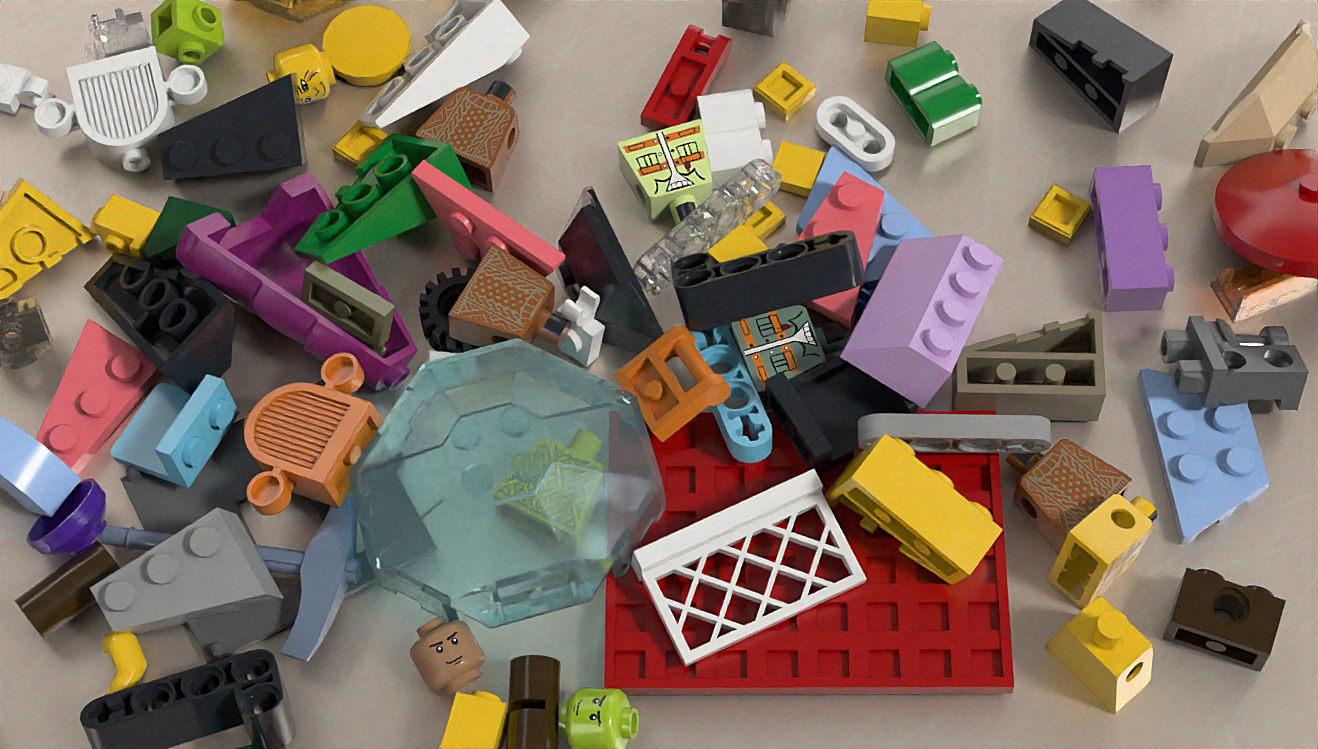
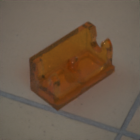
M1254 264L1237 272H1234L1232 268L1220 271L1217 279L1211 282L1210 287L1234 324L1315 291L1318 286V279L1286 275Z

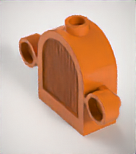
M345 352L337 353L324 362L321 368V377L325 382V386L312 383L284 385L264 396L247 413L243 424L245 443L263 472L256 475L250 481L246 494L248 500L258 513L265 516L280 513L288 506L291 500V492L340 508L386 432L387 427L372 402L351 396L364 381V371L352 354Z

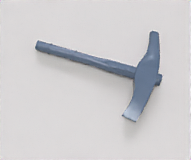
M356 482L340 508L330 505L325 520L306 546L305 551L254 544L269 571L298 575L301 578L302 594L299 611L280 654L308 662L321 645L343 602L349 583L356 584L361 579V560L355 559L357 541ZM106 525L105 529L101 532L100 541L102 544L125 547L127 550L139 549L149 551L173 536V534L139 530L133 526L125 528Z

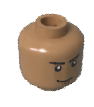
M439 616L416 630L420 639L412 645L410 657L430 689L435 691L444 689L445 693L449 695L474 682L482 675L479 668L485 661V654L465 621L453 620L447 623L443 616Z

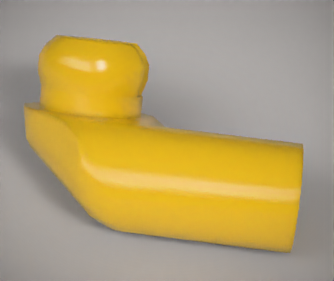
M111 631L103 638L102 649L104 653H109L117 671L104 695L137 686L147 667V661L137 637L132 633Z

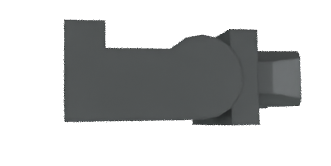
M1189 316L1186 330L1164 331L1159 347V354L1163 363H1175L1172 372V384L1176 393H1198L1204 408H1218L1220 401L1228 405H1238L1249 400H1274L1279 410H1298L1309 371L1296 346L1289 345L1288 334L1283 326H1265L1261 329L1259 335L1235 334L1231 326L1222 319L1216 318L1215 321L1206 322L1203 316Z

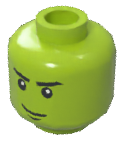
M583 687L576 690L571 699L564 700L559 717L560 735L563 740L569 742L572 749H625L628 740L634 739L638 733V711L636 708L630 707L627 695L619 689Z

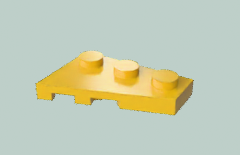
M22 178L17 180L0 202V302L22 288L23 283L45 268L49 269L63 259L62 256L81 243L85 244L97 236L88 227Z

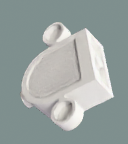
M151 46L67 67L66 70L74 103L68 105L66 101L59 98L44 100L36 107L34 118L40 132L48 138H61L72 131L81 129L91 153L99 162L114 169L138 172L146 169L161 158L158 134L176 126L172 106L179 104L192 105L200 102L206 96L208 86L202 70L194 65L177 67L171 72L168 81H166L156 48Z

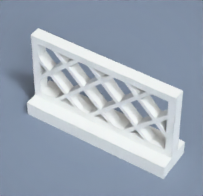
M815 469L633 551L631 565L639 581H643L684 667L857 587L867 580L821 492L823 485ZM813 508L816 509L824 524L820 541L791 532L796 516ZM789 520L786 530L776 527V525ZM766 532L783 538L775 562L747 553L752 536ZM828 534L835 547L825 544ZM741 541H744L742 550H738L731 547ZM788 541L816 550L809 574L781 565ZM719 552L738 559L730 583L702 574L707 557ZM822 552L842 559L850 576L836 583L815 577L814 575ZM700 561L697 571L685 568ZM743 561L772 571L764 595L735 585ZM672 573L692 579L693 582L685 605L665 598L656 581ZM777 573L805 582L800 600L787 604L769 597ZM698 582L727 592L719 617L690 607ZM811 585L822 588L808 595ZM732 594L761 604L755 621L741 625L724 619ZM766 606L777 609L776 611L766 616H763ZM670 609L681 612L678 624ZM687 615L715 624L710 642L691 651L681 632ZM721 627L732 630L717 638Z

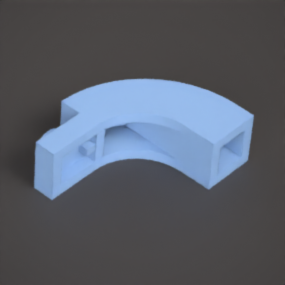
M0 416V486L28 511L52 517L80 482L81 478L44 445L12 422Z

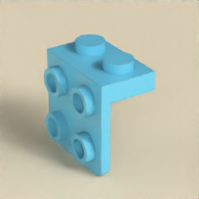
M207 374L192 396L179 387L168 383H160L154 387L111 448V455L120 464L132 466L142 472L189 488L240 412L224 380Z

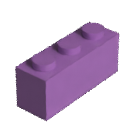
M1151 165L1095 167L1088 192L1090 204L1093 205L1091 214L1105 312L1161 310L1167 292L1173 291L1175 282L1173 265L1171 263L1166 264L1164 251L1168 247L1166 223H1159L1158 211L1161 210L1162 206L1160 183H1153Z

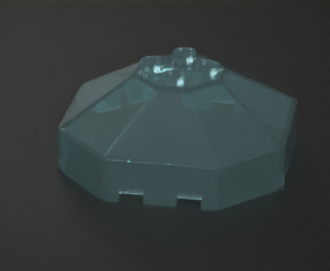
M519 338L423 363L348 474L368 562L378 585L395 595L399 592L419 603L421 609L437 617L443 616L446 622L459 620L458 611L490 629L590 602L611 568L615 578L626 574L631 565L633 551L642 548V538L652 522L657 523L666 508L662 478L637 396Z

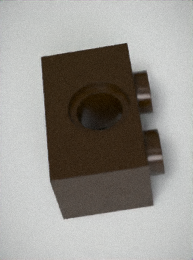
M1187 567L1178 586L1162 639L1261 672L1271 654L1286 600L1275 597L1266 588L1256 585L1242 586L1225 580L1222 575L1209 569L1194 570ZM1225 609L1233 614L1236 621H1223L1217 617L1214 610Z

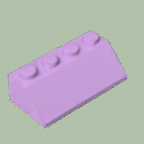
M964 234L902 239L896 247L840 357L924 409L952 373L1004 259L993 253L987 246L977 243Z

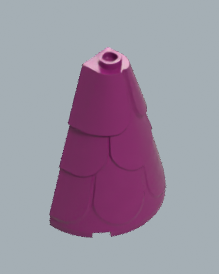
M309 172L280 184L260 216L232 229H229L231 224L219 212L185 226L177 244L176 258L196 278L207 279L225 297L260 317L276 331L303 344L306 352L324 362L337 353L345 352L352 354L364 371L363 383L375 390H380L383 387L393 390L408 377L410 369L407 366L418 349L396 308L389 339L384 344V347L387 348L386 354L381 357L300 301L304 271L314 261L298 257L294 248L320 214L334 209L323 186ZM361 250L324 264L393 304L385 288L378 284Z

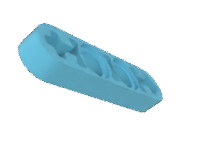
M725 324L702 331L689 330L695 338L694 346L709 367L715 363H726L733 368L728 373L720 374L731 388L728 398L740 397L748 402L747 405L739 409L728 408L723 403L717 406H710L729 452L734 458L747 463L759 462L765 459L772 450V425L728 325ZM703 333L713 337V346L707 348V340ZM748 424L750 435L756 441H750L747 436H743L744 425Z

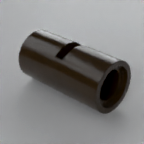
M96 540L14 601L41 637L46 640L97 601L90 587L121 568L105 547Z
M523 655L510 661L506 749H558L561 663L557 659L544 655Z

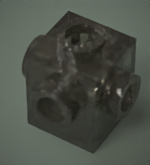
M36 295L17 302L14 297L0 299V368L7 365L10 366V369L28 366L37 361V355L53 350V338Z

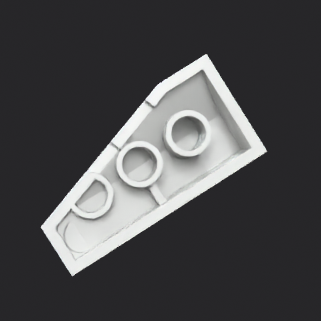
M457 0L424 35V38L429 42L428 45L417 53H410L402 64L405 66L406 73L403 77L398 76L386 83L358 121L365 127L382 128L500 67L510 65L521 55V46L531 36L501 0Z

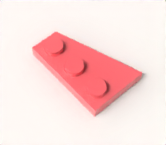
M844 171L796 242L839 230L853 231L856 236L864 270H866L870 250L873 248L885 202L884 191ZM863 284L848 291L802 304L852 330L855 309Z
M88 318L36 440L78 475L163 374L142 351Z

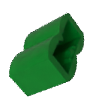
M932 41L888 61L885 81L893 97L908 113L918 134L930 147L977 126L982 108V99L977 88L973 84H967L958 75L959 67L954 55L949 50L944 51L936 41Z

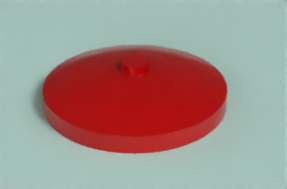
M1284 149L1264 152L1240 161L1222 176L1215 191L1213 220L1222 239L1234 251L1266 269L1296 277L1318 279V150Z

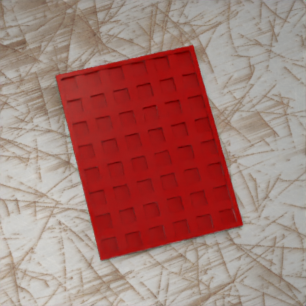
M917 411V414L996 415V411ZM700 412L663 443L653 434L640 413H608L604 688H616L626 695L1013 693L1014 673L999 453L915 452V457L929 469L945 474L952 481L953 489L965 499L985 507L991 513L992 521L1003 529L970 576L953 585L949 584L900 552L899 548L903 543L888 532L878 527L872 534L861 527L860 522L864 517L843 503L838 502L834 509L832 507L830 509L867 578L865 583L684 667L643 581H639L631 565L633 551L808 472V469L772 412H766L773 431L772 450L765 459L753 463L742 462L732 456L713 412ZM748 424L744 425L743 436H747L750 441H756L750 435ZM852 459L818 476L823 485L821 492L824 496ZM813 508L796 516L791 532L820 541L824 524L816 509ZM789 520L776 525V527L786 530ZM761 532L752 536L747 553L775 562L783 538ZM828 534L825 544L835 547ZM741 541L731 547L738 550H742L744 541ZM788 541L781 565L809 574L816 550ZM719 552L707 557L702 574L730 583L738 559ZM822 552L814 576L836 583L849 577L850 574L842 559ZM700 561L685 568L697 571ZM743 561L735 585L764 595L772 571ZM672 573L656 582L665 598L685 605L693 580ZM777 573L769 597L791 604L800 600L805 582ZM698 582L690 607L719 617L727 592ZM811 585L808 595L822 588ZM732 594L724 619L741 625L749 624L755 621L761 604ZM766 606L763 616H766L776 611L777 609ZM670 609L678 624L681 612ZM689 615L686 616L681 632L690 651L710 642L715 624ZM721 627L717 638L732 630Z

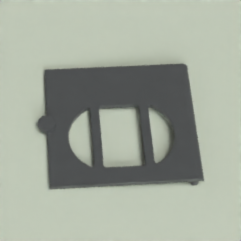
M323 379L314 383L319 386H325ZM355 392L351 394V396L357 397ZM245 418L232 424L189 488L142 472L132 466L126 470L127 476L120 480L144 530L174 535L218 507L237 514L253 544H256L238 507L239 502L247 498L246 491L250 481L256 475L263 472L246 446L243 428ZM381 440L357 478L371 495L375 518L373 531L366 547L361 553L356 552L355 559L361 560V579L356 584L349 583L344 599L439 551L399 476L404 472L407 464L404 454L395 447L384 448ZM312 499L320 517L324 521L330 505ZM301 586L285 594L281 593L284 597L281 600L258 603L239 608L236 611L218 613L188 622L207 664L233 656L294 625L301 600Z

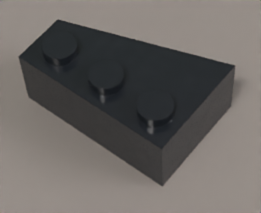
M296 72L290 73L158 134L164 181L295 167L306 164L308 161Z

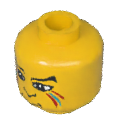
M311 43L276 52L272 60L274 69L266 71L268 83L296 72L300 106L326 99L330 92V86L336 85L333 69L326 50L318 51Z

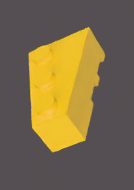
M887 433L858 453L824 496L828 505L833 509L838 502H841L863 516L864 518L861 520L860 526L872 534L880 527L903 543L899 548L900 552L951 585L971 575L1003 530L992 521L993 517L985 507L965 499L953 489L952 481L945 474L929 469L915 457L914 450L906 442L896 437L891 438Z

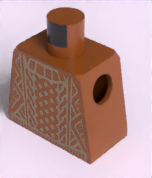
M499 80L492 83L485 95L468 87H460L417 130L415 137L451 144L469 182L494 193L519 138L520 131L517 111L510 107L516 98V93L511 86Z
M493 243L448 314L451 338L516 358L526 355L536 337L560 347L569 332L571 321L552 312L555 296V286L552 282Z
M1061 439L1045 455L1041 452L1026 454L1010 453L1006 459V462L1023 476L1017 483L1013 498L1016 507L1057 555L1070 530L1113 494H1118L1125 498L1132 478L1068 439Z

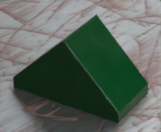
M169 196L144 249L149 263L155 268L166 271L169 269L176 271L184 269L176 258V248L185 226L219 212L231 224L229 229L236 227V223L231 212Z

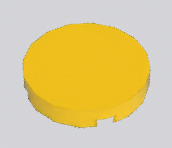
M360 5L343 11L331 20L323 35L322 49L326 50L333 73L336 76L338 74L340 77L345 78L347 83L355 86H375L390 81L399 74L398 70L403 66L402 63L411 53L412 41L405 20L393 10L379 5Z

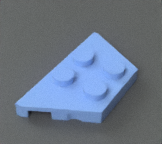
M835 144L830 148L796 225V233L800 236L844 171L883 190L885 202L865 270L866 281L862 287L869 291L876 288L896 247L902 239L935 236Z
M1148 368L1140 369L1138 382L1181 545H1186L1195 540L1197 534L1216 521L1220 523L1233 514L1236 507L1242 503H1249L1265 492L1270 483L1247 402L1238 405H1228L1220 401L1218 408H1204L1198 393H1176L1172 384V375Z

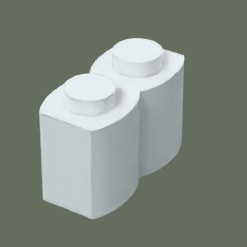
M751 89L697 96L698 119H701L713 189L765 182L766 167L773 166V155L770 139L761 140L759 129L766 128L762 101L754 102Z

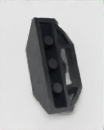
M593 186L583 188L558 240L559 251L565 254L566 257L556 269L558 279L563 288L571 286L576 297L572 300L574 303L578 300L583 286H586L600 297L594 319L605 326L602 342L640 354L660 338L664 332L597 198Z

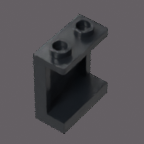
M840 355L791 380H788L782 371L765 381V403L808 471L815 469L818 476L854 458L864 450L859 447L858 420L861 417L880 413L917 414V404L844 360Z

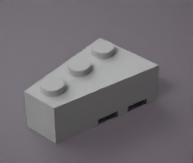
M218 507L90 587L112 630L120 633H132L133 635L195 621L194 619L236 611L239 608L258 603L284 599L238 515Z

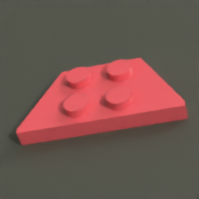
M425 160L411 172L415 182L452 239L453 245L467 259L474 260L477 258L479 261H482L493 243L543 277L553 273L566 259L565 254Z

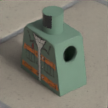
M802 305L786 307L728 324L765 411L769 409L765 403L766 379L783 371L787 379L791 380L825 363V355L843 350L846 345L845 336L839 322L813 328L807 310Z

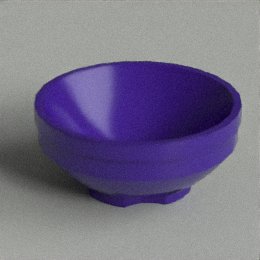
M92 478L78 483L52 517L41 515L28 533L27 543L44 555H60L65 552L69 555L73 553L77 555L90 546L107 524V521L104 519L106 513V494L100 485Z

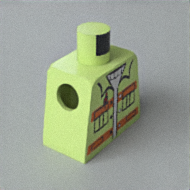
M701 119L617 142L620 172L651 221L657 222L673 217L677 230L681 233H689L700 228L704 223L700 209L708 207L713 203L712 175Z

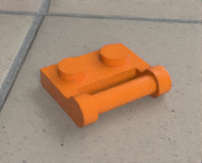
M681 325L668 330L613 374L653 434L662 443L706 407L717 406L723 403L729 397L731 391L729 384L723 376L714 374L694 346L695 338L687 327ZM673 357L681 359L698 383L688 392L685 391L666 364Z

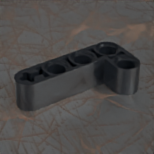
M849 230L826 233L715 265L709 253L690 254L676 260L671 265L673 286L685 326L691 331L711 329L848 291L866 281V274L856 236L853 231Z
M263 649L243 652L101 696L88 703L80 713V721L92 749H167L241 725H245L250 741L255 749H282L296 735V726L289 696L273 653Z

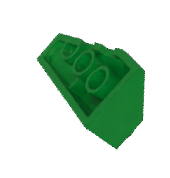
M392 133L356 166L355 171L358 178L351 187L350 185L341 186L335 194L339 203L333 210L319 215L294 248L297 256L328 264L438 218L412 177L411 172L425 160L468 190H471L472 186L452 145Z

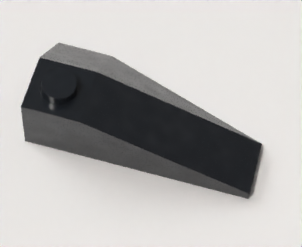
M114 253L83 286L159 371L190 396L193 395L207 374L221 378L231 367L235 306L207 279L200 277L196 279L189 278L179 271L173 269L168 271L155 268L149 262Z

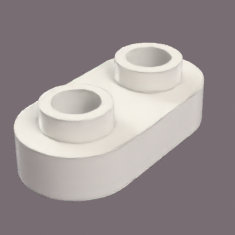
M844 96L827 98L819 105L816 112V130L820 137L831 146L836 144L864 171H879L891 163L895 148L893 134L860 105ZM840 122L845 126L837 128L832 126L831 124ZM869 149H872V150H875V151L878 152V153H876V154H868V153H865L864 151L869 150Z

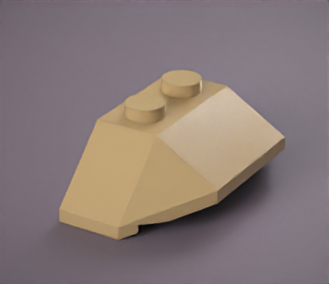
M1303 19L1299 21L1263 67L1212 128L1203 136L1194 164L1201 168L1235 165L1251 156L1274 151L1276 148L1284 150L1288 146L1298 129L1295 124L1301 117L1309 120L1318 108V52L1310 23Z

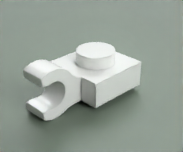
M0 62L1 112L15 115L20 104L36 109L44 100L56 98L53 93L45 92L49 85L47 80L31 76L26 68Z
M583 286L576 303L567 299L556 310V314L571 321L569 332L562 345L558 348L587 367L599 356L605 326L594 319L600 297L586 286Z

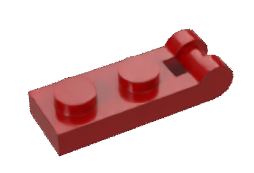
M690 24L640 115L641 125L659 131L691 122L698 111L697 96L706 95L721 65L726 62L730 54L732 39L720 34L716 38L704 34L703 28ZM699 50L707 53V55L704 56L696 52Z

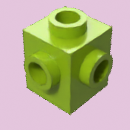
M165 0L151 13L152 46H155L156 51L180 60L185 64L198 67L223 46L224 32L222 30L221 9L200 0Z

